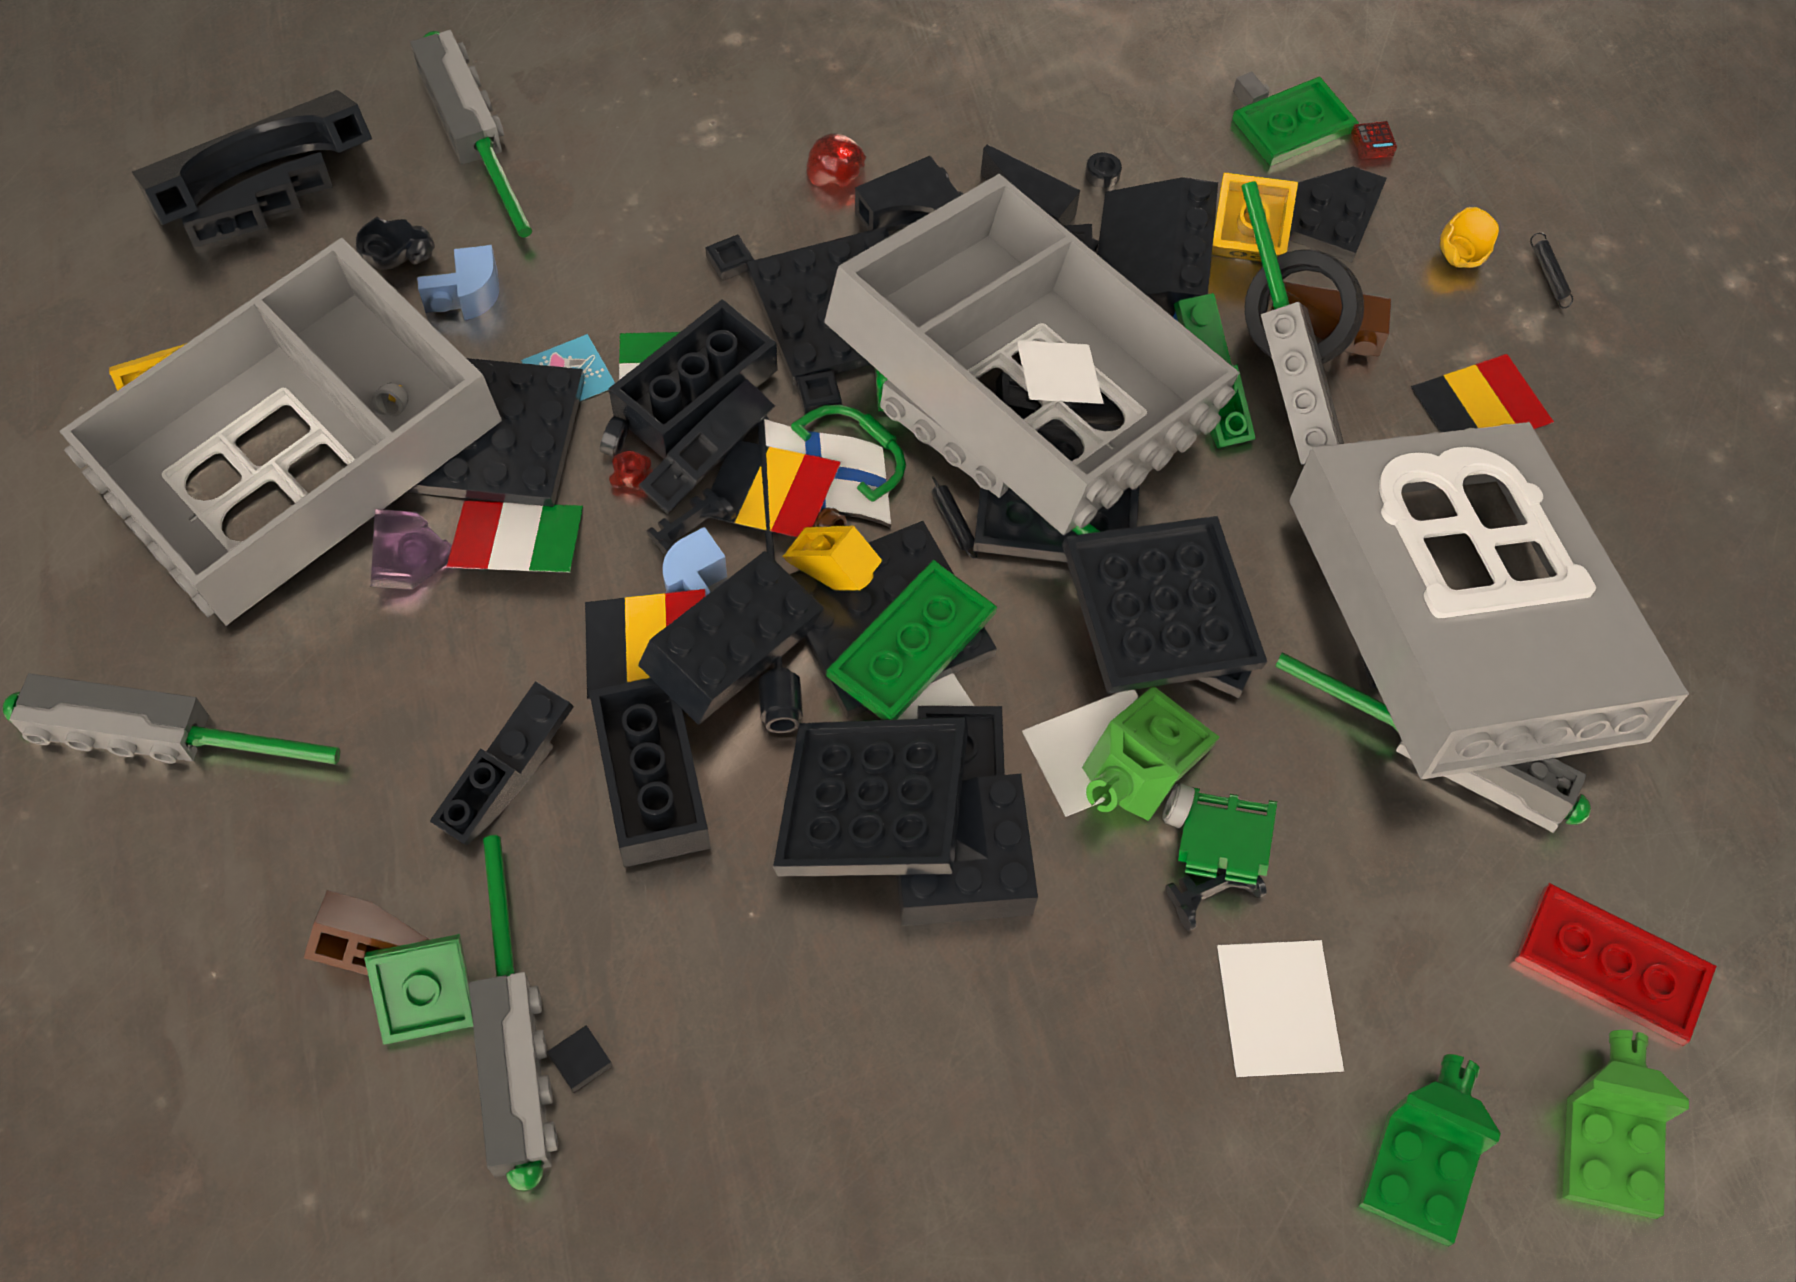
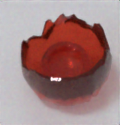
M838 133L827 134L816 140L811 148L807 159L806 172L814 185L825 186L830 183H836L843 188L859 175L860 168L865 166L864 161L867 159V156H865L862 148L850 137Z

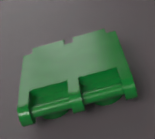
M1194 788V799L1184 823L1178 861L1186 862L1185 873L1216 878L1217 869L1221 868L1226 869L1225 880L1256 885L1258 875L1267 876L1278 801L1269 800L1268 804L1240 800L1237 794L1230 793L1228 798L1199 793L1200 788ZM1198 801L1228 806V808L1198 804ZM1237 808H1242V809H1248V810L1266 812L1267 815L1257 814V813H1252V812H1246V811H1240V810H1236V809H1237Z

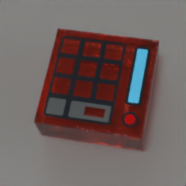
M1388 121L1354 124L1351 134L1360 159L1395 155L1397 145Z

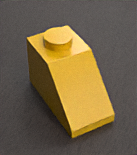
M855 526L806 527L782 556L789 564L834 590H860L871 582L873 572L882 562V559Z

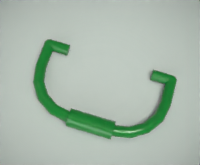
M840 404L824 405L808 412L791 424V429L804 441H808L811 434L804 427L815 419L831 414L849 416L860 422L859 425L885 449H890L895 456L897 465L894 474L889 480L875 490H872L864 482L857 486V489L871 502L878 500L891 491L903 479L906 461L903 450L896 443L897 438L870 414L865 415L855 408Z

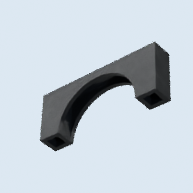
M335 90L135 170L132 174L149 207L160 223L164 225L198 211L197 205L208 192L228 179L251 168L275 159L307 151L332 150L340 153L371 140L372 136L358 104L339 90Z
M929 155L855 187V213L868 231L885 226L887 231L902 230L964 193L956 190L950 182L946 170L943 167H939Z

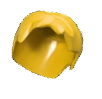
M1467 207L1453 216L1442 230L1439 243L1440 250L1451 266L1476 268L1486 262L1494 250L1499 232L1498 223L1486 211L1478 207Z

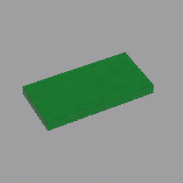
M933 560L827 669L826 677L882 720H897L997 612V606Z

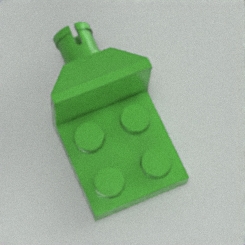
M1153 686L1111 720L1082 766V769L1091 781L1086 788L1087 799L1091 805H1094L1101 797L1105 798L1097 808L1101 812H1110L1120 805L1125 810L1149 821L1174 784L1213 748L1220 737Z
M1614 1030L1609 1033L1610 1061L1567 1097L1562 1198L1658 1219L1664 1216L1666 1122L1688 1110L1689 1099L1661 1071L1650 1069L1646 1065L1647 1035L1637 1032L1635 1040H1632V1030Z

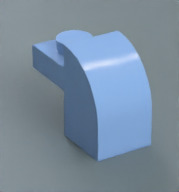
M492 245L454 249L456 273L417 277L418 290L425 313L461 309L464 320H469L484 314L494 305L499 295V279Z
M705 527L677 541L664 558L663 578L666 593L705 589L707 596L711 592L708 589L709 586L727 577L725 555Z

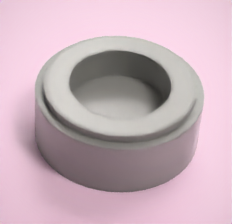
M1180 782L1173 786L1163 810L1162 819L1164 823L1177 828L1183 825L1194 799L1195 789Z

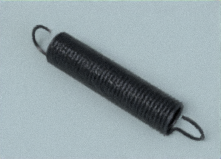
M1535 233L1530 239V244L1534 249L1559 306L1563 309L1568 308L1573 302L1569 285L1549 241L1542 240L1533 246L1532 238L1535 235L1542 234L1547 239L1544 233ZM1570 295L1571 303L1566 307L1561 306L1558 299H1564Z
M932 476L936 485L932 490V495L961 550H965L971 558L977 559L976 551H974L976 557H973L967 551L974 547L975 538L948 486H940L935 477Z

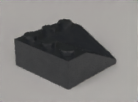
M1021 774L981 776L962 782L953 873L897 875L902 926L1033 916L1038 893Z

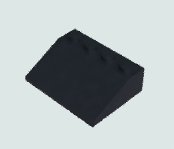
M1180 177L1105 192L1097 255L1172 317L1175 314L1174 304L1176 302L1208 294L1218 182Z

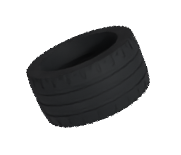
M1301 249L1277 256L1283 279L1290 274L1306 270L1318 272L1331 279L1339 290L1342 302L1339 323L1328 337L1317 343L1322 364L1334 359L1350 346L1362 324L1364 298L1357 278L1344 263L1322 251ZM1262 267L1249 285L1250 287L1245 298L1244 312L1247 328L1252 339L1265 354L1272 358L1260 315L1267 312L1271 295L1264 268Z

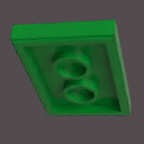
M1320 76L1234 111L1232 117L1235 124L1270 167L1355 132L1359 124L1357 119Z

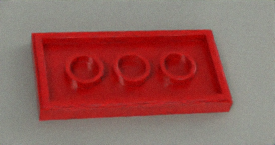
M1548 883L1543 889L1515 957L1516 962L1682 1046L1688 1044L1692 1038L1717 967L1551 883Z

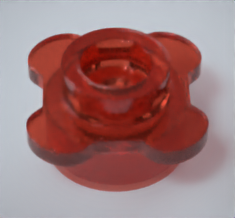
M625 451L616 455L612 460L614 473L609 477L610 484L614 488L627 486L641 490L639 484L646 478L647 470L651 468L650 458L634 451ZM627 471H634L632 474L627 473Z

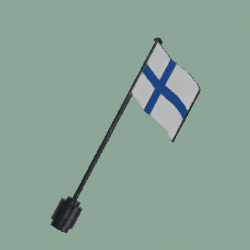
M766 416L758 424L766 520V552L775 560L773 532L770 531L766 446L840 461L841 464L820 511L827 507L836 508L841 515L864 518L891 528L888 493L878 500L871 502L857 489L861 482L867 484L872 490L886 482L883 447L854 437L808 431L811 434L810 439L804 441L790 426L769 421L768 416ZM781 656L774 662V668L767 671L758 681L761 720L765 723L766 729L774 733H788L796 730L800 725L799 720L803 717L800 677L788 668L783 667Z

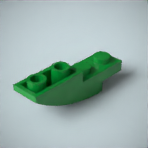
M1211 293L1176 302L1174 307L1178 322L1239 372L1238 364L1232 365L1215 294ZM1240 373L1232 386L1235 390L1233 397L1218 412L1221 419L1210 432L1217 448L1256 439Z

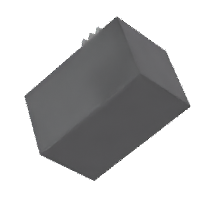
M1249 72L1236 78L1233 92L1243 105L1247 106L1267 98L1269 87L1267 84L1263 85L1253 72Z

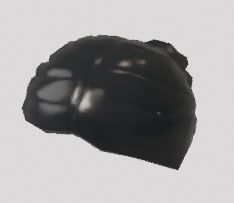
M375 217L359 230L356 237L357 253L373 268L380 270L396 268L408 259L412 264H419L430 258L435 248L430 233L422 226H412L406 219L386 221Z

